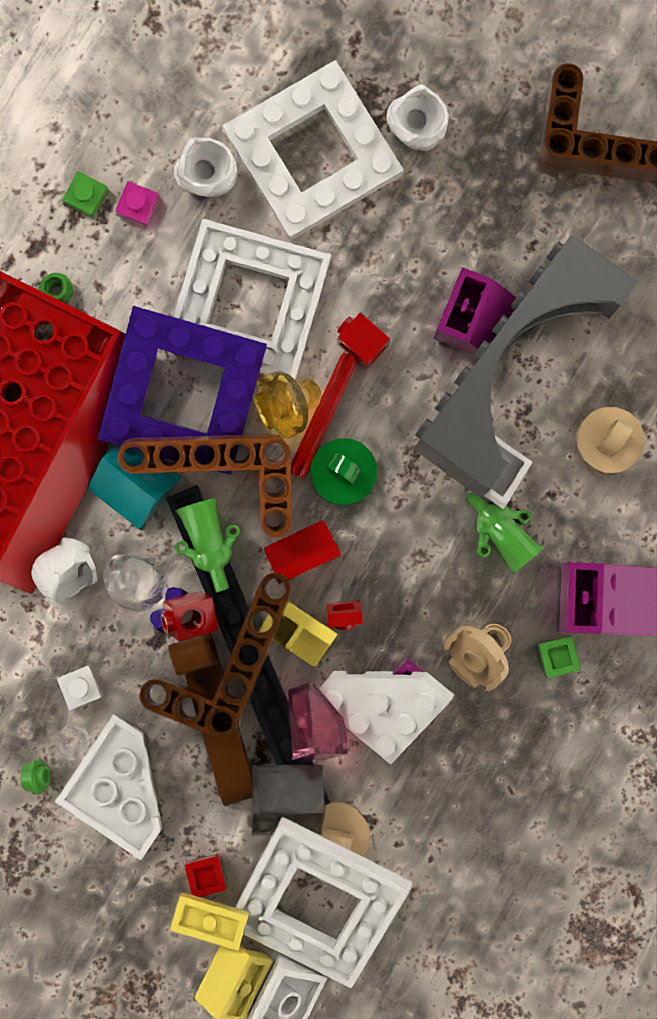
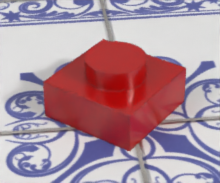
M360 600L326 604L329 628L335 627L337 630H350L355 628L356 625L363 624Z
M219 853L185 862L184 866L191 895L203 897L227 890L228 886Z

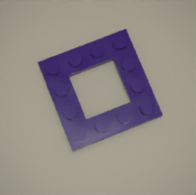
M133 306L98 440L121 446L127 439L138 437L242 435L267 344ZM158 349L224 367L207 432L141 415ZM239 444L234 445L229 453L230 457L234 460L236 459ZM201 445L195 450L194 455L199 461L206 462L212 459L214 450L209 445ZM165 446L161 449L159 455L177 460L179 451L173 446ZM130 447L131 449L142 451L138 447ZM217 471L228 475L232 473V471Z

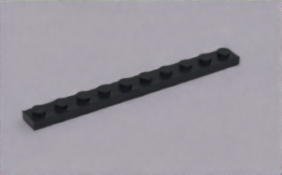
M198 485L166 497L183 541H186L193 550L194 547L176 510L205 501ZM229 560L228 564L223 568L229 588L216 592L210 572L203 571L194 565L204 592L213 599L217 623L229 652L232 654L250 609ZM248 644L242 648L241 658L247 664H255L259 658V652L256 647ZM268 654L251 695L250 703L299 817L330 804V800Z

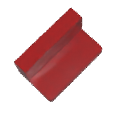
M323 520L264 547V552L273 569V573L283 574L289 580L341 557L336 542H334ZM276 579L279 585L283 584L282 580Z

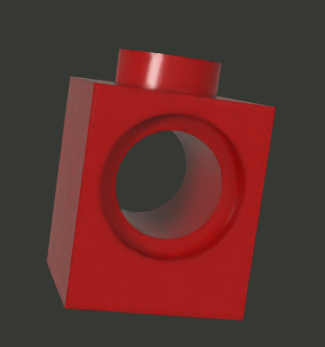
M361 312L354 319L349 316L337 329V332L340 334L337 337V345L346 353L358 359V363L366 370L388 348L391 340Z
M203 591L162 601L165 612L161 613L163 629L179 642L218 631L213 599ZM188 610H192L193 615L190 621L182 624L183 614Z

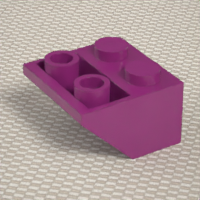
M462 267L433 339L474 355L484 340L491 344L497 336L491 331L501 317L505 315L510 318L515 310L510 306L516 297L494 279Z

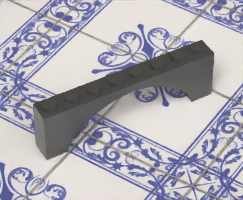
M573 234L570 235L564 245L559 241L556 243L546 257L551 263L546 269L541 265L529 280V283L533 285L528 294L523 290L518 294L510 306L515 310L510 318L505 315L501 317L491 331L497 336L491 344L484 340L473 356L477 363L472 369L467 366L464 367L454 381L459 386L453 395L448 392L444 394L434 408L439 412L433 422L427 418L415 434L420 439L414 447L416 452L481 499L492 488L509 464L502 457L496 441L490 404L495 369L505 348L526 330L553 318L575 314H603L610 319L638 282Z

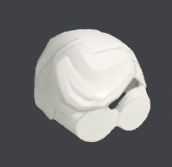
M423 84L414 87L402 97L393 100L388 107L386 116L391 131L406 146L421 151H429L435 148L445 137L449 118L447 106L440 96L433 93ZM420 94L426 95V96L421 97V98H416V97H415V96H418V95H420Z
M191 137L183 150L181 158L174 166V177L177 184L188 193L210 198L220 197L232 190L238 169L230 149L224 143L209 137ZM194 145H199L196 150L190 152Z
M62 538L61 545L42 553L35 560L31 571L32 578L38 591L47 600L49 599L55 604L63 603L82 588L97 582L96 566L89 554L90 548L86 543L73 538ZM82 563H87V564L84 565V567H83V570H82L83 575L79 577V575H78V568H79V566H80Z

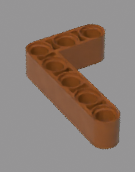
M279 435L138 437L127 439L119 449V465L129 473L257 470L258 517L263 531L270 537L278 538L287 534L291 528V453L289 446ZM272 443H278L283 448L281 456L274 460L266 458L264 455L266 447ZM237 444H243L249 450L247 457L240 461L232 459L229 455L231 448ZM209 445L214 450L212 459L206 462L199 461L194 455L195 450L199 446ZM165 446H173L179 451V457L176 461L168 463L161 459L159 452ZM130 447H138L144 453V459L136 464L130 463L125 458V450ZM276 477L283 480V487L279 492L269 493L265 490V485L271 478ZM280 512L284 515L280 525L272 527L266 524V518L269 514Z

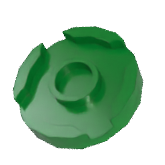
M337 438L325 443L315 453L311 463V481L315 491L325 501L337 506L352 505L362 501L372 491L377 479V464L372 452L363 443L351 438Z

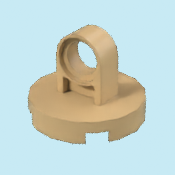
M618 407L600 408L591 412L578 427L575 435V442H577V449L580 453L578 455L580 460L590 470L600 474L622 472L631 468L640 459L644 449L643 429L639 421L626 410Z
M489 624L483 630L473 626H461L446 638L444 651L449 649L452 658L448 663L461 680L471 687L476 688L480 684L486 687L485 691H491L506 679L509 672L508 661L504 653L510 647L512 638L508 630L499 624ZM490 634L496 636L500 640L501 647L491 636H489Z
M330 801V804L311 811L302 826L362 857H365L369 848L370 830L366 819L356 807L343 801Z

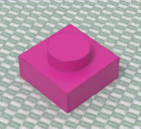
M127 181L115 212L120 217L148 227L160 196L155 191Z

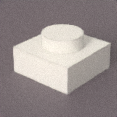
M92 665L57 678L69 710L103 697Z

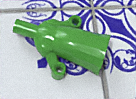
M473 492L466 497L479 512L476 526L478 533H480L479 546L477 548L479 557L485 558L491 553V547L488 545L489 539H491L505 559L512 574H514L544 549L543 546L533 540L512 520L517 519L519 524H526L531 519L529 511L510 510L507 506L502 509L497 504H489L484 497L481 499ZM526 515L527 519L523 520L521 516ZM482 548H485L487 550L486 554H483L481 552Z
M216 498L176 510L187 530L194 550L190 548L186 541H180L175 544V551L192 559L197 568L210 572L216 592L228 589L229 585L223 568L231 558V547L240 535V528L237 525L227 527V536L223 540ZM232 528L236 529V533L234 535L230 533V530ZM181 544L185 545V549L183 551L179 549V546Z

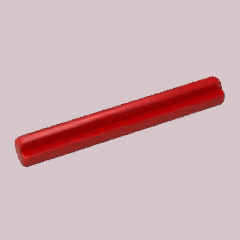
M346 353L341 354L293 457L291 474L298 478L306 476L315 453L357 366L358 359Z

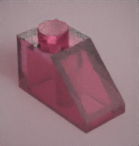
M306 683L289 689L288 700L293 759L328 760L348 754L345 719L314 683Z

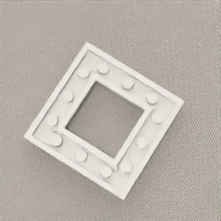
M336 60L222 126L225 135L290 241L399 178L404 173L401 164ZM325 109L356 161L301 192L270 140Z
M202 219L173 317L266 343L267 347L259 375L295 385L330 265L331 254ZM226 263L289 280L271 341L209 324Z
M282 817L235 908L249 912L243 932L244 935L352 988L409 894L412 881ZM297 868L360 898L337 940L275 909Z

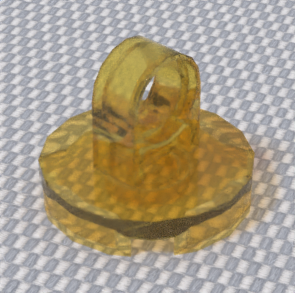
M282 370L264 374L256 383V386L260 385V394L255 395V404L268 430L274 428L283 439H290L302 433L308 423V410L318 406L321 401L322 394L318 384L311 379H302L296 382L290 374ZM300 387H304L309 392L310 401L308 404Z

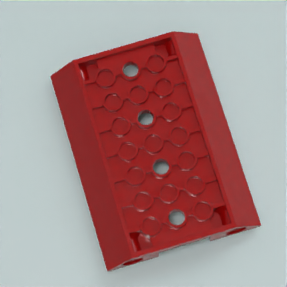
M0 271V582L33 594L37 587L31 573L35 560L42 553L58 546L101 459L105 456L111 444L98 440L125 333ZM43 324H51L54 328L53 336L46 341L38 340L36 335L37 329ZM12 384L20 385L22 389L20 398L17 401L8 402L5 399L6 388Z

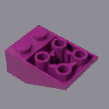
M562 563L559 631L657 637V568L600 563Z

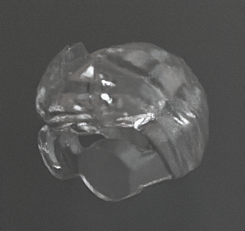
M116 555L109 560L104 568L103 579L109 600L132 612H143L151 609L164 598L169 586L167 572L155 558L149 555Z

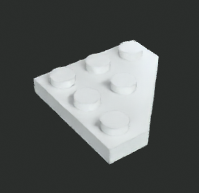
M333 671L311 699L389 764H392L450 703L454 694L427 672H412L411 675H393V671H366L365 674H347V671Z
M114 713L55 803L140 860L143 859L162 830L161 818L145 734L126 719Z

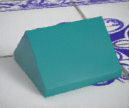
M117 445L101 459L87 489L141 530L182 477L176 472L129 473L119 465L118 452L121 446ZM128 448L124 452L126 460L130 463L136 464L144 459L142 451Z

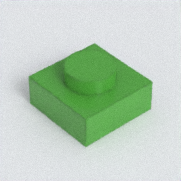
M77 171L62 201L64 204L94 219L109 189L107 185Z
M572 636L537 644L546 678L581 670Z

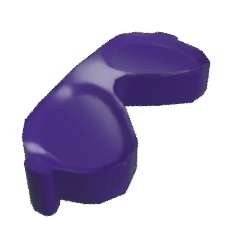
M168 588L165 592V601L187 595L188 593L182 588ZM164 609L153 611L150 615L153 628L160 632L163 631L161 613H165Z

